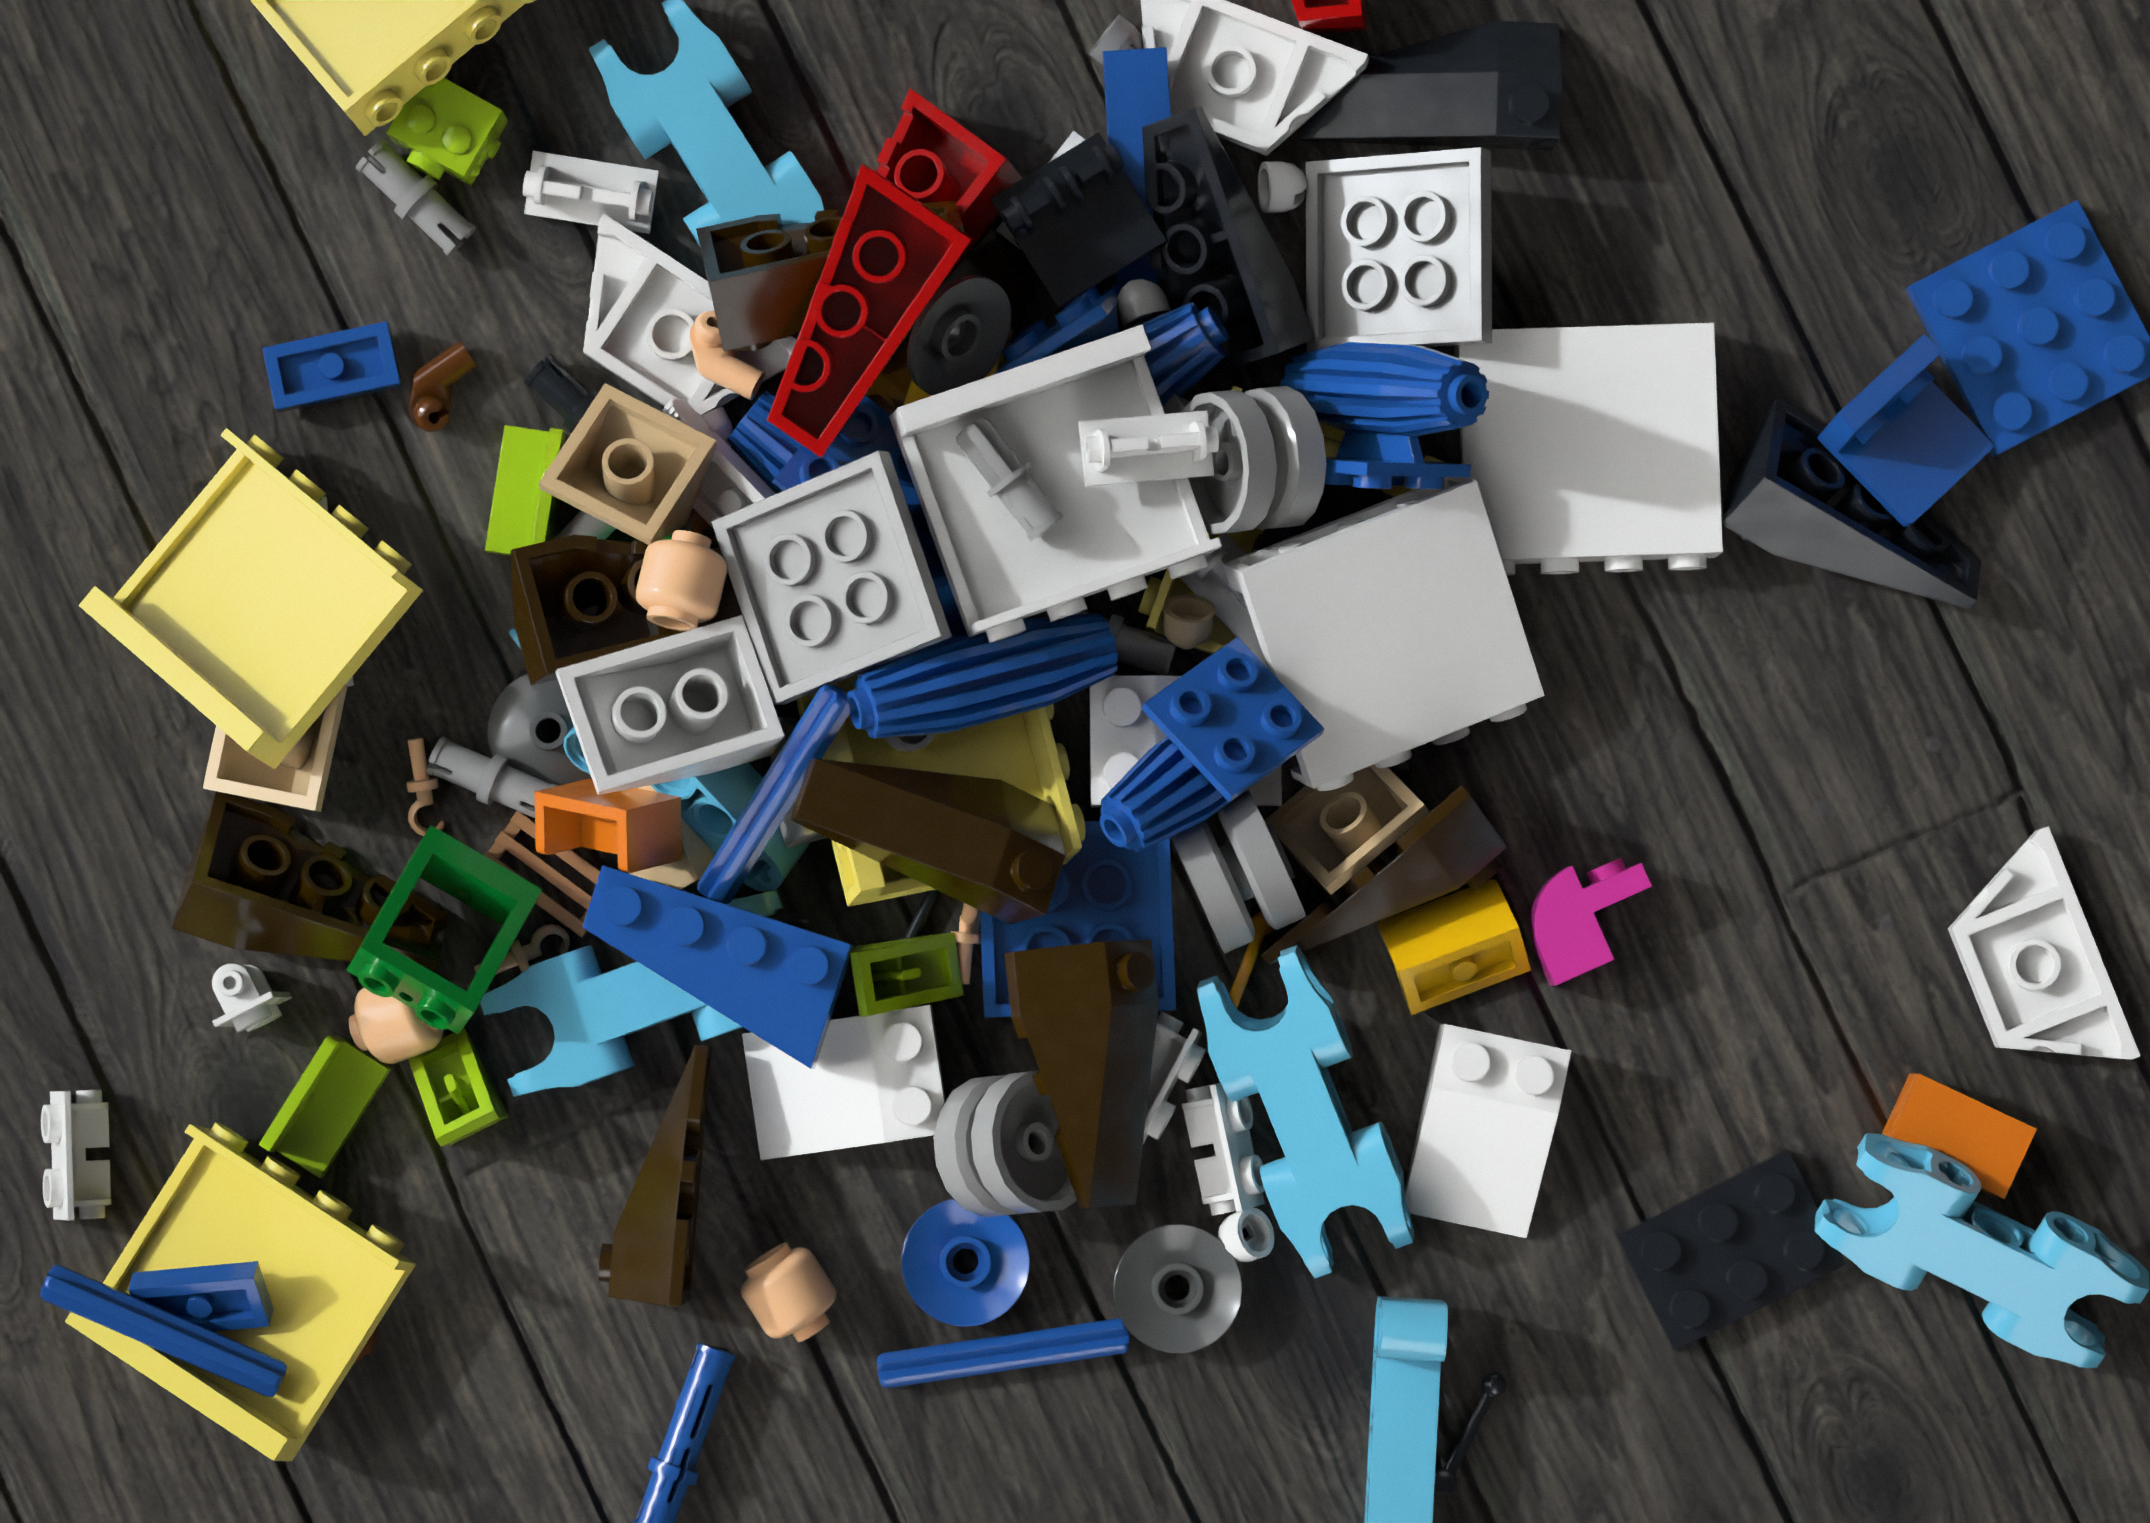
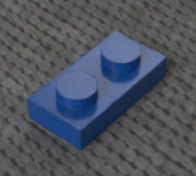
M387 321L262 348L273 403L278 413L403 386L391 326Z
M258 1261L134 1272L128 1289L131 1296L212 1331L269 1327L274 1310Z

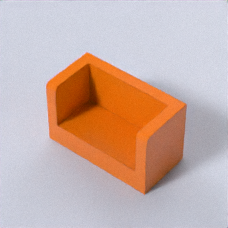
M590 778L534 791L535 842L538 853L551 855L579 847L618 855L619 870L629 873L682 860L681 797L639 788L597 795L593 780Z
M1909 1073L1882 1134L1905 1142L1929 1146L1959 1161L1975 1173L1980 1180L1983 1192L1993 1197L2005 1199L2037 1129L1928 1077Z

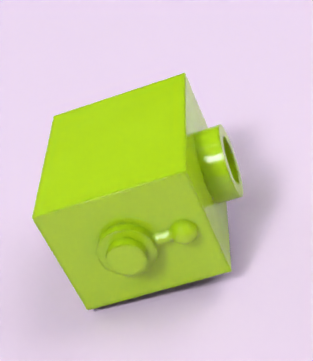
M443 78L433 85L425 86L407 101L397 117L394 118L386 133L394 144L410 152L406 162L417 170L438 181L443 173L446 172L472 186L476 177L480 174L485 161L489 157L491 159L494 158L501 145V142L498 140L508 123V119L501 109Z

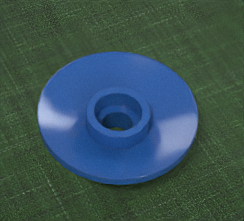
M955 1199L936 1204L916 1220L904 1241L901 1256L904 1283L915 1303L934 1319L954 1326L985 1324L1007 1312L1020 1297L1027 1282L1030 1266L1029 1249L1026 1239L1019 1225L1010 1215L982 1217L963 1209ZM961 1249H971L978 1256V1266L970 1273H962L954 1266V1255Z

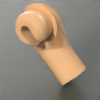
M715 311L701 313L690 330V343L698 372L704 378L752 400L762 384L765 372L737 359L734 349L723 351Z

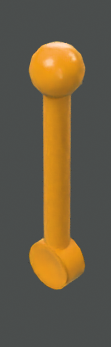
M1261 911L1252 917L1255 927L1254 941L1248 944L1229 993L1230 999L1236 1008H1238L1264 938L1274 930V928L1267 925Z

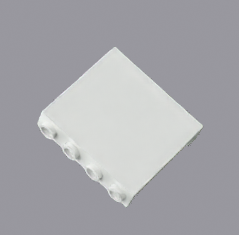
M1714 323L1493 329L1492 343L1454 345V357L1477 365L1480 368V374H1484L1488 381L1485 384L1489 391V399L1486 400L1485 407L1487 408L1484 414L1477 417L1478 421L1473 425L1460 428L1461 464H1471V474L1468 478L1477 480L1507 576L1516 574L1515 564L1541 563V574H1572L1579 572V562L1604 561L1605 572H1635L1643 570V560L1668 559V570H1699L1707 568L1706 558H1715L1723 552Z
M1143 325L898 407L889 416L968 637L986 632L989 643H993L1026 631L1023 619L1047 611L1050 622L1088 609L1084 597L1108 590L1112 601L1148 588L1144 576L1168 568L1171 579L1191 574L1208 567L1205 555L1222 547L1219 537L1210 540L1188 478L1085 487L1079 421L1165 414L1144 357L1151 350ZM981 417L989 419L1022 464L1027 461L1030 462L1032 466L1028 469V472L1044 491L1057 511H1060L1063 515L1060 520L1032 541H1030L1027 537L1028 534L999 497L995 494L990 498L987 492L992 488L957 444L956 437L958 434Z
M1445 477L1444 489L1411 490L1223 564L1230 588L1243 593L1267 668L1325 728L1320 737L1296 753L1299 766L1290 769L1293 779L1311 788L1317 787L1318 791H1330L1343 787L1354 780L1353 772L1373 764L1377 768H1386L1400 764L1411 758V749L1430 741L1435 745H1442L1462 739L1470 733L1468 726L1490 718L1492 722H1499L1517 717L1527 710L1525 703L1545 696L1477 480L1468 477Z

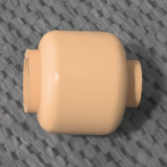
M676 530L673 532L672 539L658 540L648 545L645 550L636 588V600L639 605L648 611L647 619L650 622L673 630L689 631L696 629L698 623L710 621L717 615L727 575V563L722 556L710 549L711 539L699 533Z
M362 988L357 993L354 1003L355 1014L349 1017V1029L355 1044L360 1050H369L380 1062L395 1064L432 1050L440 1043L443 1030L424 1023L418 1018L415 1010L393 997L375 995L365 988Z
M785 1242L767 1251L744 1269L748 1278L741 1287L742 1298L769 1337L777 1339L793 1334L797 1342H802L829 1324L830 1320L825 1312L834 1303L837 1292L809 1249L804 1247L791 1249Z

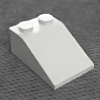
M742 615L557 669L555 672L597 795L711 774L771 756L784 738L780 721Z
M1112 676L1089 687L1091 808H1101L1102 804L1100 802L1102 798L1149 749L1167 737L1145 714L1142 706L1144 702L1181 676ZM1281 766L1248 789L1257 806H1282Z
M932 1005L900 1009L867 1017L853 1016L830 1020L815 1069L808 1068L752 1032L742 1034L760 1160L934 1135L938 1114L946 1098Z
M1439 1024L1405 1187L1406 1201L1410 1214L1527 1238L1559 1113L1571 1050L1448 1024Z

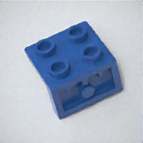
M1925 334L1837 413L1817 438L1904 527H1910L1993 448V443L1932 382L1935 378L1927 369L1942 351Z

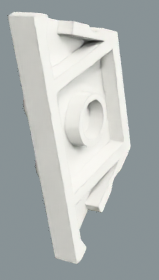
M1141 0L1143 49L1167 48L1171 116L1201 106L1217 137L1266 156L1364 71L1369 61L1368 54L1226 0Z
M603 214L598 223V241L594 272L592 273L591 300L588 321L586 323L583 353L662 406H665L672 398L675 399L677 397L686 403L688 402L694 411L702 416L741 396L704 378L697 370L690 343V330L701 313L714 311L708 281L606 214ZM789 336L774 340L769 346L756 351L734 349L737 359L764 371L763 383L786 369L797 339Z
M2048 826L2034 831L1948 928L1994 1046L1996 1048L2129 1060L2140 1057L2050 828Z

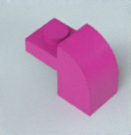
M1622 858L1613 860L1587 872L1586 874L1591 884L1583 888L1573 866H1569L1551 876L1540 888L1530 910L1529 935L1534 952L1550 986L1561 984L1614 960L1593 912L1652 887L1642 863L1626 868Z

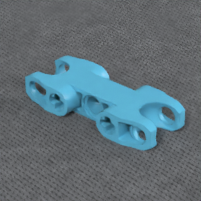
M665 0L661 3L668 16L670 25L679 37V51L674 62L664 71L653 75H642L629 70L620 61L611 45H608L604 39L589 48L603 77L610 104L642 157L647 159L669 144H672L708 200V203L682 218L699 246L697 228L768 214H780L782 225L812 223L815 221L814 216L816 212L824 210L821 196L791 151H788L765 167L762 165L727 110L728 107L752 93V90L719 36L706 27L683 0Z
M777 890L733 899L731 903L727 904L763 917L771 916L777 911L784 909ZM592 945L534 964L518 977L484 994L480 1001L484 1015L502 1013L521 1006H531L546 1014L553 1025L555 1040L552 1051L545 1061L507 1079L513 1097L549 1088L582 1086L631 1068L635 1065L624 1036L690 1012L701 1042L742 1028L736 1022L639 962H634L602 974Z
M1295 945L1280 951L1281 955L1278 957L1279 971L1287 990L1288 1004L1282 1012L1272 1018L1256 1019L1240 1012L1230 999L1224 983L1220 981L1217 975L1200 981L1197 993L1206 1026L1208 1053L1228 1099L1234 1102L1258 1092L1260 1093L1285 1155L1281 1159L1260 1166L1262 1183L1280 1229L1299 1252L1313 1277L1318 1278L1332 1273V1266L1334 1265L1333 1251L1325 1231L1324 1221L1331 1212L1340 1207L1355 1205L1364 1207L1375 1214L1382 1224L1389 1242L1393 1243L1395 1249L1413 1243L1415 1233L1406 1201L1403 1169L1384 1125L1380 1121L1353 1131L1327 1069L1328 1066L1353 1057L1351 1043L1332 994L1321 983L1300 947Z
M1865 1134L1857 1147L1858 1159L1856 1165L1868 1178L1892 1192L1894 1197L1888 1203L1877 1208H1862L1839 1199H1824L1815 1216V1232L1827 1244L1855 1263L1864 1273L1893 1287L1912 1291L1917 1289L1927 1272H1930L1989 1301L1982 1312V1317L1988 1328L1998 1337L2035 1356L2059 1360L2078 1367H2098L2106 1355L2104 1351L2105 1335L2098 1330L2095 1324L2078 1315L2069 1306L2079 1298L2097 1294L2112 1297L2123 1303H2141L2150 1290L2149 1271L2136 1258L2114 1244L2099 1229L2065 1213L2052 1211L2046 1214L2035 1231L1974 1201L1982 1186L1975 1173L1964 1164L1929 1146L1905 1142L1883 1134Z

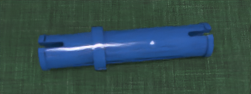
M697 1342L693 1360L676 1402L658 1457L651 1456L647 1469L652 1471V1475L637 1517L633 1520V1523L676 1522L688 1486L696 1485L700 1473L694 1469L736 1355Z

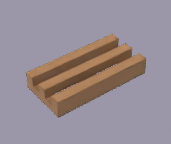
M516 811L510 819V823L504 831L500 832L495 839V843L488 852L486 851L484 856L522 877L500 860L507 850L588 910L592 896L515 840L521 830L535 839V822L523 813ZM572 849L555 853L595 884L597 883L600 870ZM541 891L535 903L580 937L584 938L588 932L582 928L587 911L579 919Z

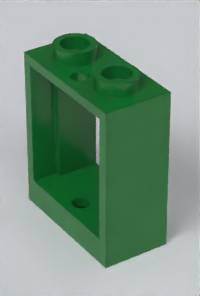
M430 825L346 971L358 977L360 984L371 993L381 997H393L415 1010L418 1018L427 1025L441 1030L449 1029L459 1035L477 1009L543 889ZM419 878L502 925L466 990L382 943Z

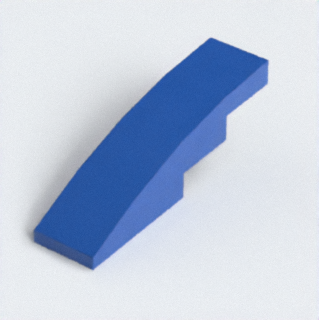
M1167 48L1103 51L1107 142L1119 154L1124 164L1122 170L1153 218V209L1146 203L1142 127L1171 117ZM1149 252L1116 272V285L1120 290L1129 281L1145 279L1157 285V273L1155 268H1150Z

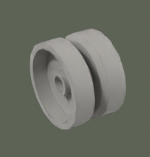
M1288 386L1259 388L1245 391L1244 393L1239 390L1196 395L1187 404L1183 412L1207 410L1209 426H1216L1219 439L1218 452H1212L1214 475L1188 478L1207 532L1212 535L1254 530L1256 527L1260 530L1303 525L1316 512L1324 491L1327 465L1324 436L1314 409L1303 394Z
M1249 790L1243 792L1217 813L1229 843L1218 847L1206 820L1171 837L1224 954L1254 941L1255 927L1244 901L1254 897L1267 925L1276 930L1306 917L1291 879L1295 878L1288 858L1271 824L1266 826Z
M1039 1071L969 1079L952 1090L940 1109L933 1137L936 1167L947 1192L963 1209L982 1217L1064 1210L1077 1201L1055 1140V1134L1059 1126L1049 1095L1039 1096L1032 1075Z

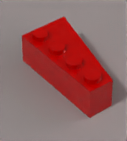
M910 88L900 108L904 113L892 139L887 137L878 156L877 162L880 165L877 172L921 203L955 201L964 231L973 240L944 280L943 285L997 217L998 212L990 198L1023 178L1007 158Z
M861 164L852 193L839 223L825 266L816 285L798 339L795 342L767 418L768 422L821 458L831 447L912 329L926 305L936 294L973 240L966 233L866 164Z

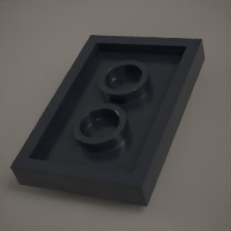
M1784 1149L1614 1235L1666 1339L1674 1351L1846 1265L1841 1253L1827 1244L1815 1232V1216L1818 1207L1788 1149Z

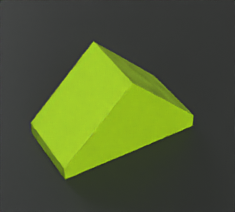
M954 932L860 945L850 952L859 1017H867L964 996Z
M465 1028L461 1030L459 1035L454 1032L442 1038L440 1043L432 1050L408 1058L435 1138L441 1147L452 1145L509 1117Z

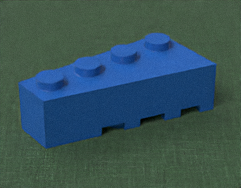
M603 865L582 928L810 1069H815L849 964L850 952L854 948L853 945Z

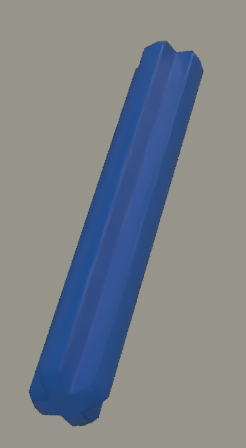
M826 684L820 687L698 881L697 889L707 899L726 905L731 903L798 797L810 760L822 759L850 714L847 693L840 687Z
M60 1264L54 1265L49 1270L42 1285L40 1297L43 1301L263 1396L273 1397L278 1392L286 1374L287 1365L284 1361Z
M1121 1318L886 1352L878 1356L877 1370L881 1386L893 1388L1124 1354L1129 1351L1130 1340L1128 1329Z

